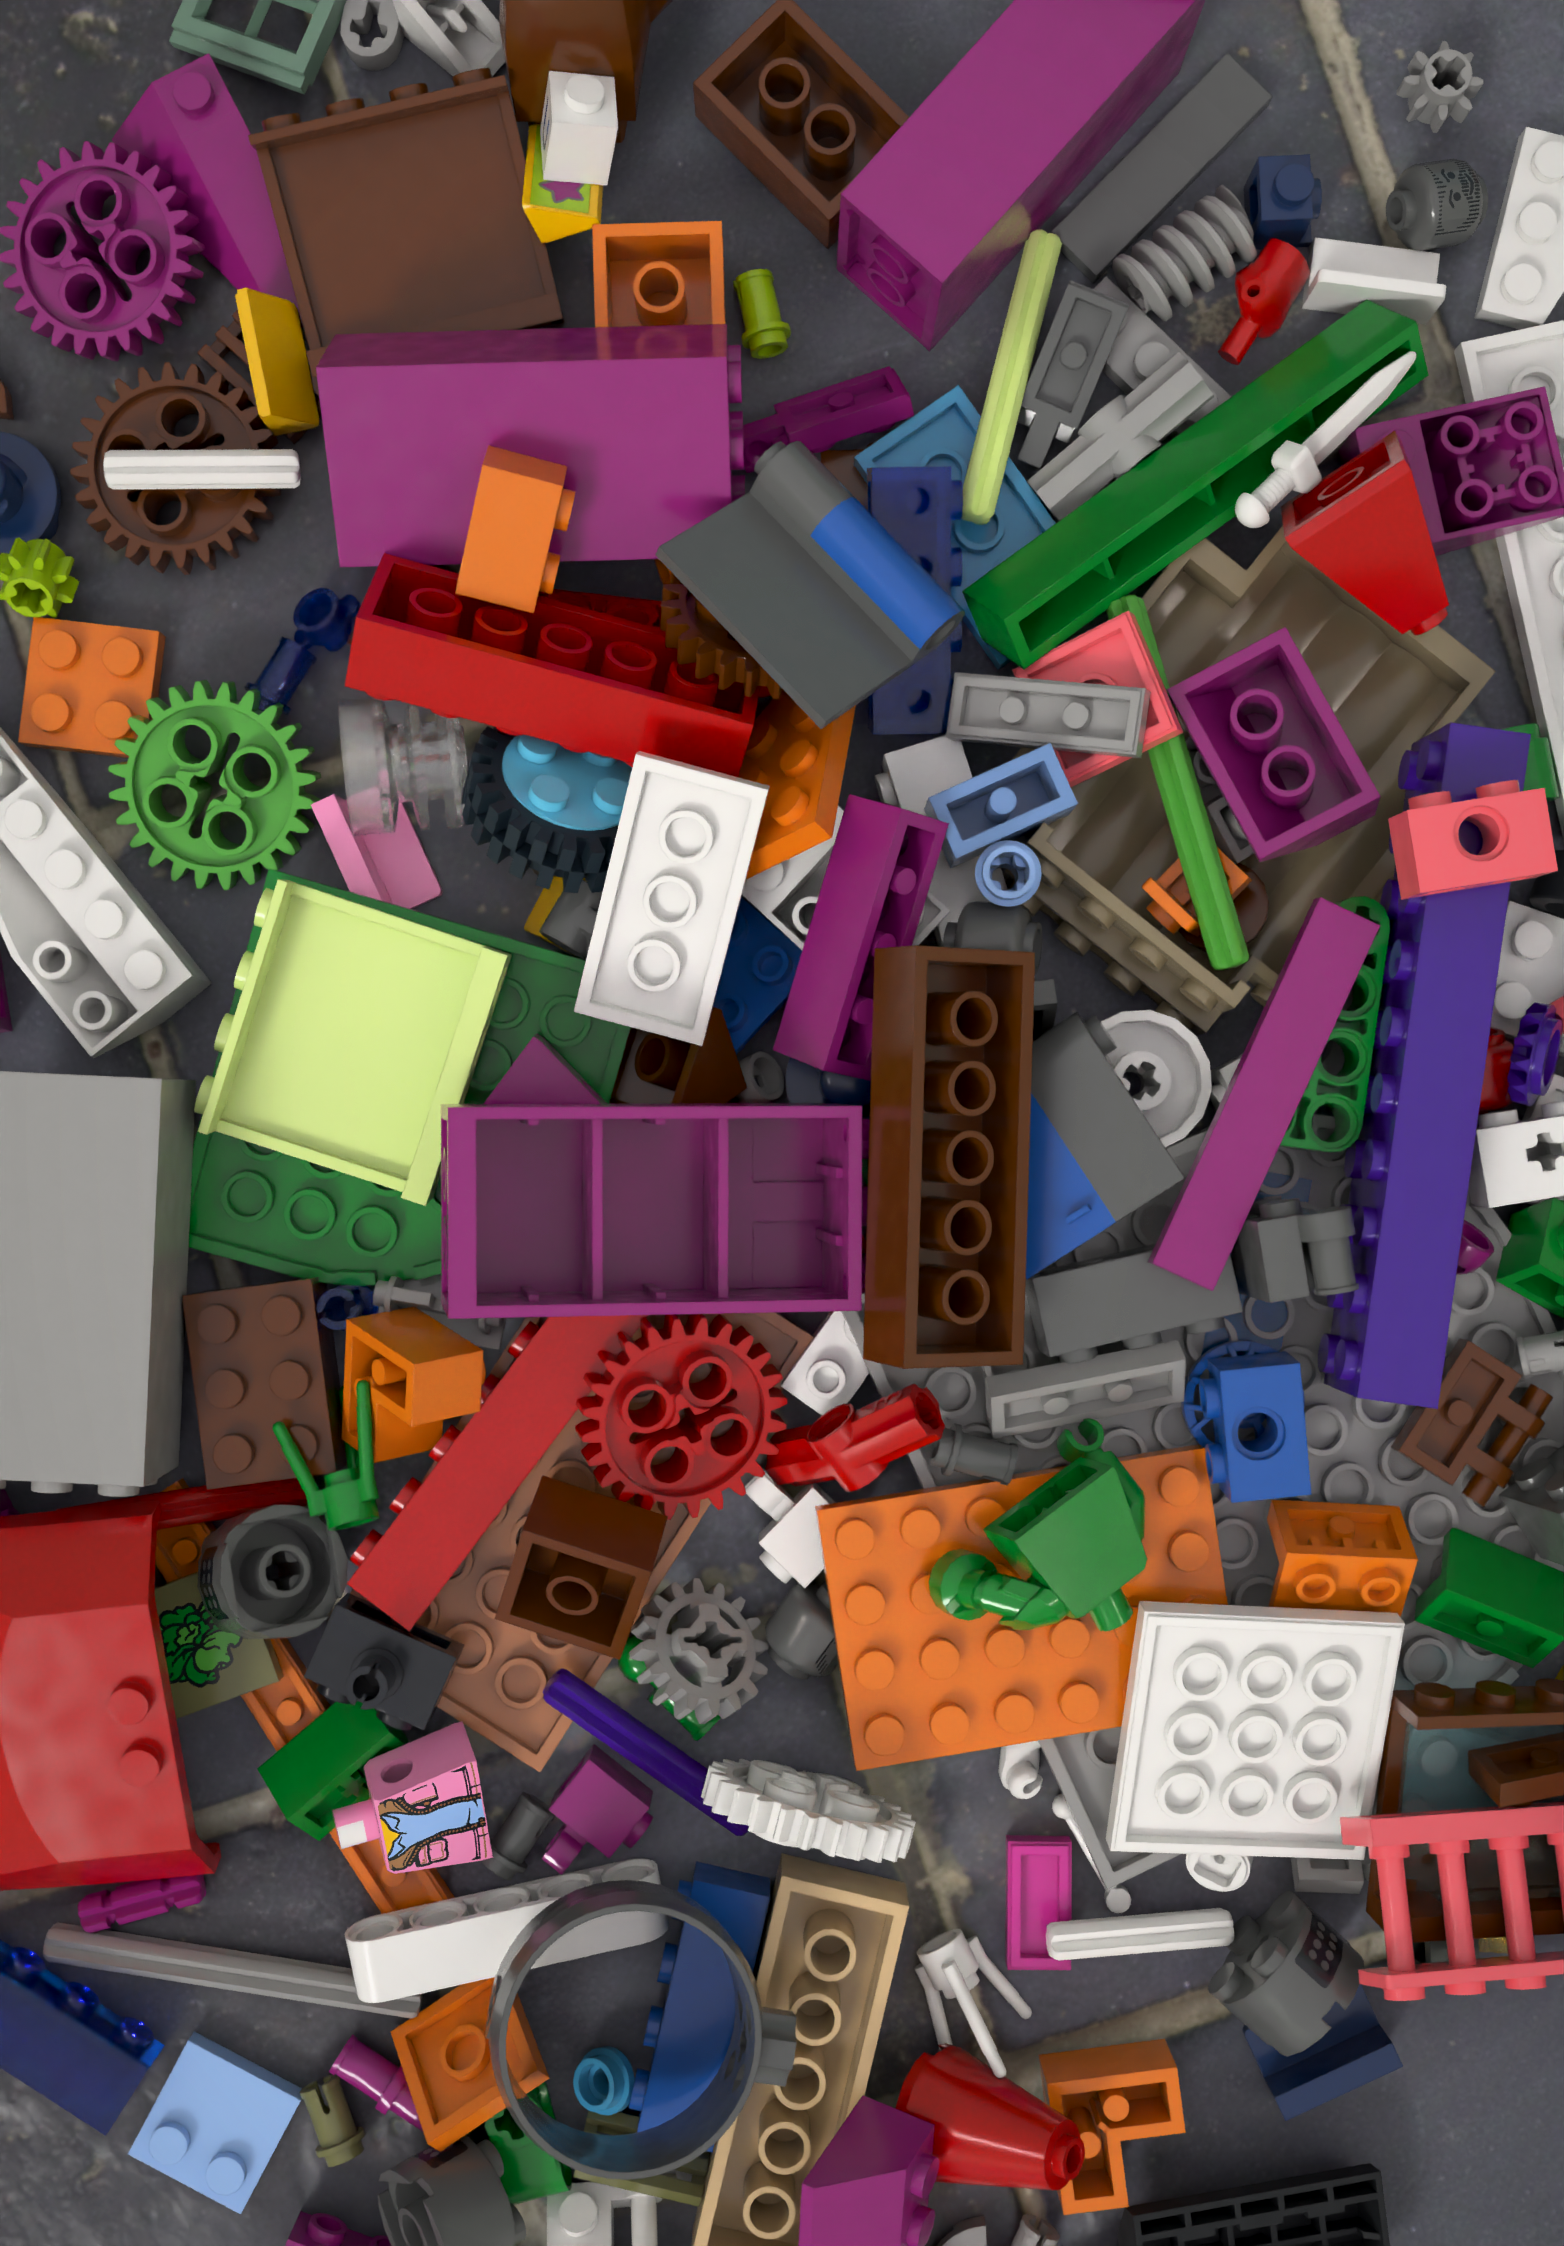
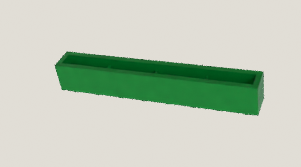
M1369 300L1363 301L972 583L962 593L982 640L1022 669H1026L1107 610L1111 602L1132 592L1235 517V504L1238 497L1244 492L1251 494L1275 471L1271 462L1274 452L1286 440L1302 444L1376 372L1409 351L1416 353V359L1389 397L1365 421L1429 376L1417 321Z

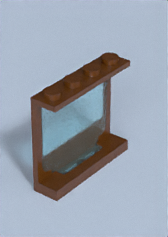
M1544 1678L1537 1680L1535 1686H1511L1499 1681L1483 1680L1477 1682L1475 1688H1450L1439 1683L1422 1682L1416 1684L1414 1690H1393L1380 1766L1376 1814L1498 1806L1469 1775L1468 1750L1564 1732V1681ZM1564 1795L1536 1800L1531 1804L1563 1802ZM1546 1834L1529 1835L1530 1848L1523 1849L1533 1935L1564 1934V1919L1555 1846L1547 1844ZM1488 1839L1469 1840L1470 1853H1464L1473 1939L1506 1937L1496 1850L1489 1849ZM1428 1843L1409 1845L1410 1857L1404 1858L1412 1940L1413 1942L1446 1941L1437 1855L1429 1854ZM1371 1859L1366 1912L1384 1931L1376 1859Z

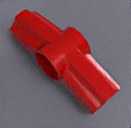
M913 1383L858 1410L852 1404L836 1406L819 1417L811 1425L775 1432L770 1440L779 1451L777 1455H767L765 1470L777 1485L790 1483L797 1487L836 1480L845 1492L861 1489L875 1480L886 1469L890 1461L941 1439L945 1424L941 1418L939 1403L927 1387L920 1388Z

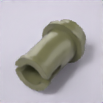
M331 2074L323 2077L324 2084H322L328 2105L324 2102L317 2080L308 2084L299 2092L301 2098L304 2099L319 2141V2145L315 2149L318 2158L324 2157L328 2167L343 2164L364 2151L361 2139L366 2135L362 2126L356 2127L340 2084V2077L336 2074Z

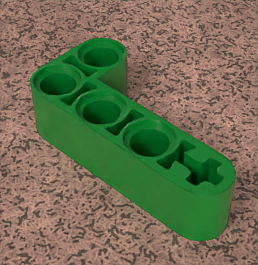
M1355 896L1334 903L1380 925L1352 986V1003L1347 1010H1341L1328 1041H1334L1341 1047L1344 1053L1343 1067L1337 1075H1331L1324 1069L1320 1056L1279 1147L1309 1152H1340L1351 1147L1359 1137L1363 1124L1390 932L1389 917L1386 910L1375 899L1366 896ZM1322 1105L1327 1106L1335 1117L1334 1131L1324 1141L1316 1136L1312 1129L1313 1114Z

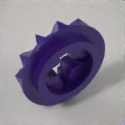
M1534 1002L1526 1010L1525 1016L1520 1020L1517 1037L1514 1038V1048L1509 1059L1511 1064L1507 1080L1509 1082L1508 1092L1510 1098L1514 1102L1529 1107L1534 1105L1539 1095L1544 1096L1547 1093L1559 1058L1563 1026L1561 1019H1556V1008L1552 1004Z

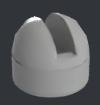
M759 1051L739 1060L747 1089L735 1096V1100L740 1103H768L781 1096L784 1089V1078L780 1066L771 1055ZM756 1077H757V1079H758L759 1086L757 1085V1083H756V1081H755V1079H754V1078H756Z

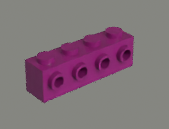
M849 794L775 1040L774 1051L823 1071L871 1081L874 949L912 946L949 823L903 808Z

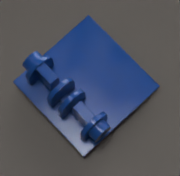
M742 897L713 1007L722 1010L736 1055L739 1051L743 1050L750 1039L765 1023L769 1022L776 1011L780 1010L788 1000L802 950Z

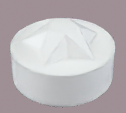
M1186 1854V1866L1195 1881L1208 1889L1220 1892L1232 1891L1244 1885L1248 1880L1253 1856Z

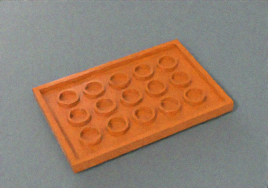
M1197 1444L1117 1457L1145 1495L1144 1538L1141 1542L1147 1556V1562L1143 1571L1121 1587L1133 1609L1131 1618L1122 1626L1110 1631H1100L1097 1629L1089 1613L1077 1619L1065 1616L1057 1624L1036 1629L1013 1630L1012 1627L999 1624L1003 1616L990 1612L981 1618L969 1621L955 1618L938 1608L930 1596L929 1579L932 1568L940 1557L949 1551L965 1549L981 1554L994 1563L998 1573L1022 1579L989 1540L983 1529L1067 1466L1013 1474L1007 1486L1000 1484L1001 1482L980 1479L815 1506L853 1763L856 1771L1121 1727L1139 1601L1228 1605L1211 1487L1206 1468L1205 1448Z

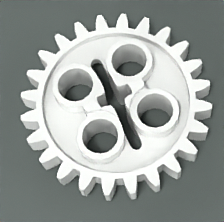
M723 1759V1763L713 1761L712 1766L709 1765L701 1797L704 1798L703 1804L711 1806L713 1813L728 1816L727 1821L730 1823L748 1825L749 1832L765 1840L784 1846L799 1847L806 1851L810 1850V1848L820 1849L828 1856L835 1857L836 1855L855 1861L867 1858L881 1863L882 1858L892 1862H897L898 1857L905 1859L916 1823L911 1820V1814L900 1811V1806L885 1803V1798L881 1796L863 1793L864 1789L850 1780L823 1773L797 1772L790 1766L762 1760L750 1762L745 1759H739V1763L728 1759Z

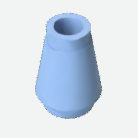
M1003 840L990 845L982 852L975 867V880L980 892L990 902L999 906L1011 907L1026 902L1035 894L1041 881V865L1036 854L1028 846L1018 841ZM998 868L1009 869L1015 877L1014 887L1009 890H1001L1000 882L992 880L993 871Z

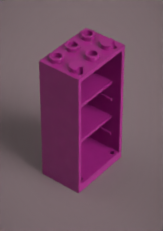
M1014 0L841 193L836 269L930 352L1025 246L1030 233L1044 225L1179 74L1205 0Z
M727 324L335 334L316 366L340 567L378 566L384 553L426 565L461 564L482 464L488 445L567 466L563 488L576 492L567 532L553 528L548 552L561 555L560 562L658 559L655 554L659 546L745 495V475H732V470H744L743 411H730V403H742L741 344L728 345Z
M839 1103L441 1104V1305L448 1319L862 1311V1294H865L866 1253H862V1226H867L868 1186H862V1159H869L870 1120L862 1119V1106Z

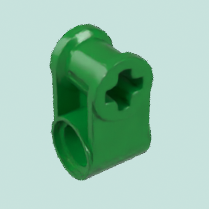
M545 2081L526 2095L542 2111L556 2120L548 2085ZM507 2107L485 2122L489 2141L496 2147L503 2161L504 2174L500 2177V2180L510 2203L516 2205L571 2190V2167L552 2158L536 2146L514 2121Z

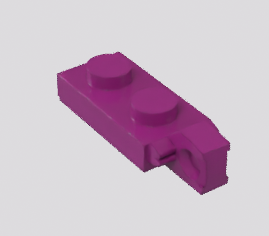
M888 366L774 404V415L743 425L744 468L747 473L755 472L754 467L759 458L772 445L780 441L786 446L792 442L801 441L812 453H819L830 449L838 441L865 432L879 433L886 431L894 426L896 422L914 416L911 397L894 368Z

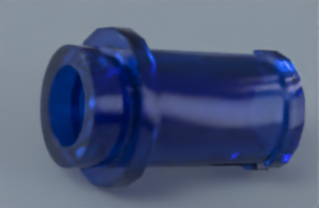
M282 636L278 641L277 648L255 683L247 682L244 689L246 691L252 689L260 690L259 710L264 711L274 704L281 703L284 706L281 714L288 716L291 708L287 704L310 667L317 661V658L296 642Z
M339 1285L334 1289L326 1291L320 1297L317 1304V1313L326 1312L327 1315L320 1319L321 1323L329 1329L346 1331V1319L376 1314L378 1306L373 1305V1291L367 1286ZM345 1300L356 1303V1306L350 1308L349 1315L344 1311Z

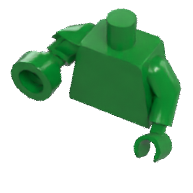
M1083 1419V1422L1078 1426V1430L1086 1439L1088 1446L1078 1443L1068 1429H1064L1057 1439V1448L1059 1454L1071 1464L983 1529L989 1540L1022 1579L998 1573L994 1563L981 1554L965 1549L949 1551L938 1559L932 1568L929 1579L930 1596L938 1608L955 1618L968 1621L981 1618L990 1612L1003 1616L999 1624L1012 1627L1013 1630L1036 1629L1057 1624L1065 1616L1077 1619L1089 1613L1097 1629L1100 1631H1110L1122 1626L1131 1618L1133 1609L1121 1587L1143 1571L1147 1562V1556L1141 1542L1144 1538L1145 1495L1112 1451L1104 1452L1100 1446L1104 1440V1430L1097 1420Z

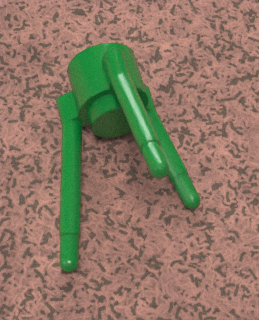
M366 1380L359 1381L356 1386L358 1451L344 1441L348 1469L325 1475L323 1478L326 1488L319 1490L285 1424L278 1421L273 1424L272 1428L285 1457L306 1495L310 1517L325 1514L329 1531L363 1525L380 1518L376 1501L379 1498L374 1476L370 1386ZM342 1386L339 1389L341 1421L343 1412L344 1386Z

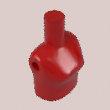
M1270 238L1255 261L1236 273L1235 290L1241 316L1218 350V354L1227 362L1239 365L1257 337L1269 338L1281 328L1292 304L1311 273L1306 259L1294 246L1280 239Z

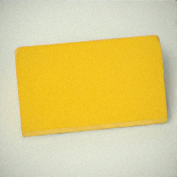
M249 288L237 289L235 298L258 415L275 436L317 427L320 420L297 307L294 303L283 298Z

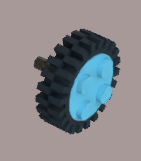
M487 726L481 733L471 758L461 797V804H465L462 816L465 825L474 824L471 837L477 846L490 842L486 856L493 862L498 864L508 856L513 858L509 870L510 874L522 879L528 868H532L533 872L538 875L535 885L546 889L550 888L553 876L563 877V891L569 893H578L582 879L585 878L591 893L601 892L604 888L632 767L621 760L591 752H572L554 742L528 735H509L495 727L492 729Z

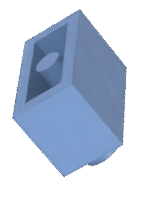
M1051 743L929 797L924 811L927 817L949 823L941 849L950 868H953L981 855L987 847L996 842L1015 840L1039 829L1044 822L1048 825L1068 816L1077 806L1078 802Z

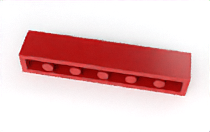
M649 1315L548 1317L541 1327L530 1321L507 1350L516 1360L503 1378L499 1379L493 1373H490L482 1384L480 1412L475 1413L462 1431L454 1425L447 1429L428 1455L437 1462V1465L425 1481L421 1483L412 1476L389 1506V1509L398 1515L384 1535L373 1528L350 1557L349 1561L359 1568L347 1582V1585L410 1632L577 1411L576 1400L587 1397L592 1390L583 1379L585 1373L604 1375L606 1367L598 1357V1352L602 1350L617 1356L623 1350L618 1341L617 1333L622 1331L632 1338L640 1327V1319L647 1318Z

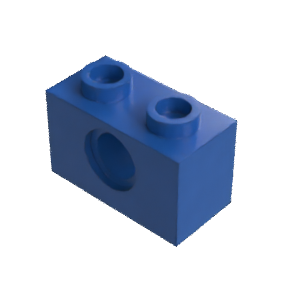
M1286 1351L1207 1359L1209 1378L1200 1379L1199 1393L1204 1418H1213L1215 1443L1206 1444L1205 1446L1206 1468L1210 1483H1219V1488L1231 1503L1312 1495L1300 1362ZM1264 1413L1267 1419L1264 1432L1254 1440H1239L1238 1427L1241 1421L1249 1414Z

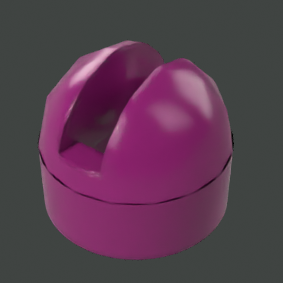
M1466 1220L1463 1223L1457 1275L1474 1272L1494 1253V1246L1488 1237Z

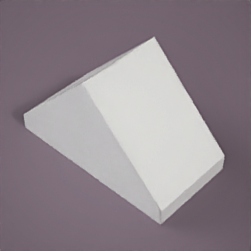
M392 0L404 36L452 76L474 69L489 68L493 77L505 62L499 22L481 0Z

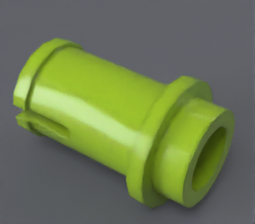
M754 269L744 272L736 277V281H733L745 326V332L741 336L742 345L750 349L751 356L757 359L774 357L786 351L788 348L787 339L791 335L789 324L782 321L773 284V273L768 269Z

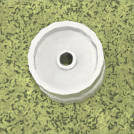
M1152 1010L1123 1011L1101 1021L1117 1046L1115 1050L1107 1054L1113 1064V1069L1128 1091L1131 1083L1123 1078L1124 1073L1134 1072L1139 1076L1141 1089L1132 1098L1163 1145L1167 1147L1185 1138L1204 1116L1212 1092L1210 1061L1198 1037L1176 1018Z

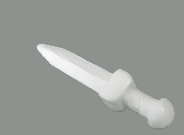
M1409 351L1376 372L1302 444L1286 440L1272 456L1271 462L1275 471L1251 494L1244 492L1238 497L1235 504V514L1240 523L1249 528L1262 527L1270 520L1268 513L1292 490L1305 494L1315 488L1322 481L1317 466L1389 397L1414 363L1416 353Z

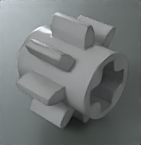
M1442 41L1436 53L1430 58L1420 51L1414 54L1407 67L1411 75L1404 77L1397 89L1398 96L1408 98L1410 110L1406 118L1408 122L1417 119L1422 123L1430 124L1432 132L1437 133L1449 116L1459 123L1466 119L1473 108L1469 99L1476 96L1484 80L1479 77H1472V66L1470 64L1474 56L1472 52L1462 54L1459 51L1449 49L1447 41Z

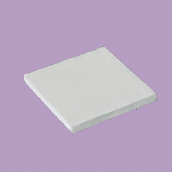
M1139 1601L1105 1838L1110 1851L1364 1860L1366 1847L1342 1844L1340 1817L1372 1815L1405 1626L1398 1613Z

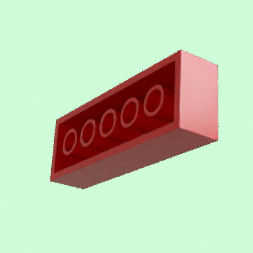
M383 554L355 619L345 687L364 691L367 695L378 700H397L427 708L442 717H460L494 726L505 734L515 736L528 735L554 742L572 752H591L621 760L633 767L636 753L642 751L727 775L739 776L754 726L760 686L757 687L751 697H747L743 691V683L735 681L730 687L721 690L718 689L719 675L716 673L702 679L696 678V662L679 665L677 663V649L666 648V631H662L659 628L539 595L533 614L455 594L459 573L390 554Z

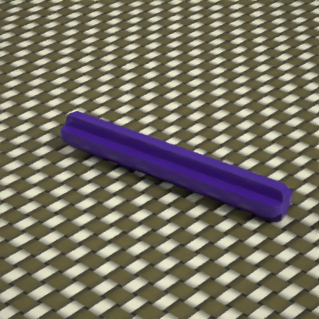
M561 1668L557 1670L548 1680L542 1692L546 1703L734 1835L744 1836L748 1832V1825L730 1823L727 1821L728 1816L713 1813L711 1806L703 1804L704 1798L701 1797L708 1772L706 1767L567 1669Z

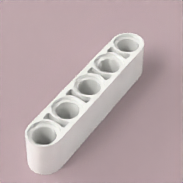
M628 1859L364 1918L354 1923L345 1932L358 1998L366 2003L386 2002L493 1978L497 1975L504 1956L518 1934L544 1908L575 1890L602 1882L634 1880L661 1885L658 1866L655 1861L650 1859ZM628 1911L608 1914L589 1920L557 1939L536 1960L531 1969L651 1942L661 1937L668 1930L667 1915L655 1912Z

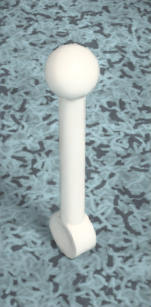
M1057 1795L1052 1803L1053 1812L1057 1817L1066 1820L1105 1888L1104 1899L1107 1907L1114 1913L1125 1912L1131 1905V1897L1128 1890L1120 1884L1107 1890L1063 1795Z

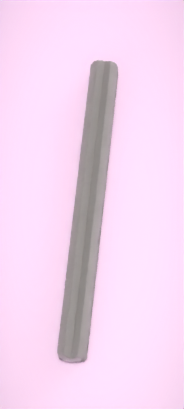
M59 1922L53 1924L48 1930L43 1947L44 1959L53 1963L410 2019L417 2017L424 1995L422 1993L386 2002L366 2003L358 1998L352 1968L110 1930L88 1933L83 1930L82 1926Z

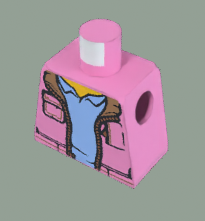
M463 1721L451 1724L370 1759L364 1766L370 1799L332 1810L341 1849L378 1839L387 1871L394 1874L493 1858L477 1761Z

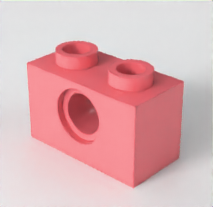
M1510 780L1477 787V799L1452 803L1450 791L1429 793L1409 798V810L1388 819L1401 900L1532 879L1558 871L1545 788L1520 792L1518 780ZM1463 821H1469L1476 825L1482 834L1483 844L1478 855L1467 852L1459 841L1458 833Z

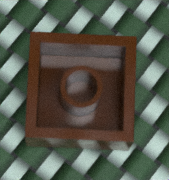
M542 1475L520 1536L495 1619L620 1660L652 1574L668 1516Z

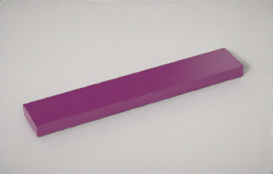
M1321 897L1313 900L1148 1260L1149 1263L1210 1291L1214 1290L1380 925Z

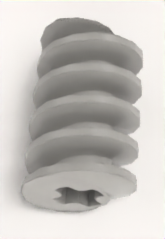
M1220 185L1216 188L1215 197L1204 196L1195 203L1194 211L1184 210L1174 217L1173 226L1162 225L1155 230L1152 241L1142 239L1132 246L1131 256L1120 254L1113 259L1112 269L1120 290L1144 313L1152 310L1165 322L1173 317L1168 300L1170 296H1173L1184 307L1194 302L1189 285L1190 282L1193 281L1201 290L1208 293L1215 288L1210 270L1212 267H1215L1222 276L1228 279L1236 273L1232 253L1235 252L1247 264H1250L1257 258V251L1253 243V229L1240 201L1231 190L1224 185Z

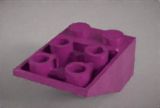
M1545 386L1357 427L1338 450L1342 466L1394 430L1402 441L1413 474L1435 556L1564 517V469Z

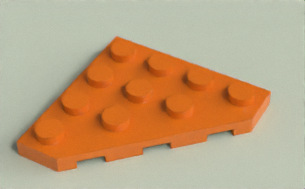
M781 688L779 699H772L754 721L738 777L768 785L770 788L746 880L832 838L856 705L820 729Z

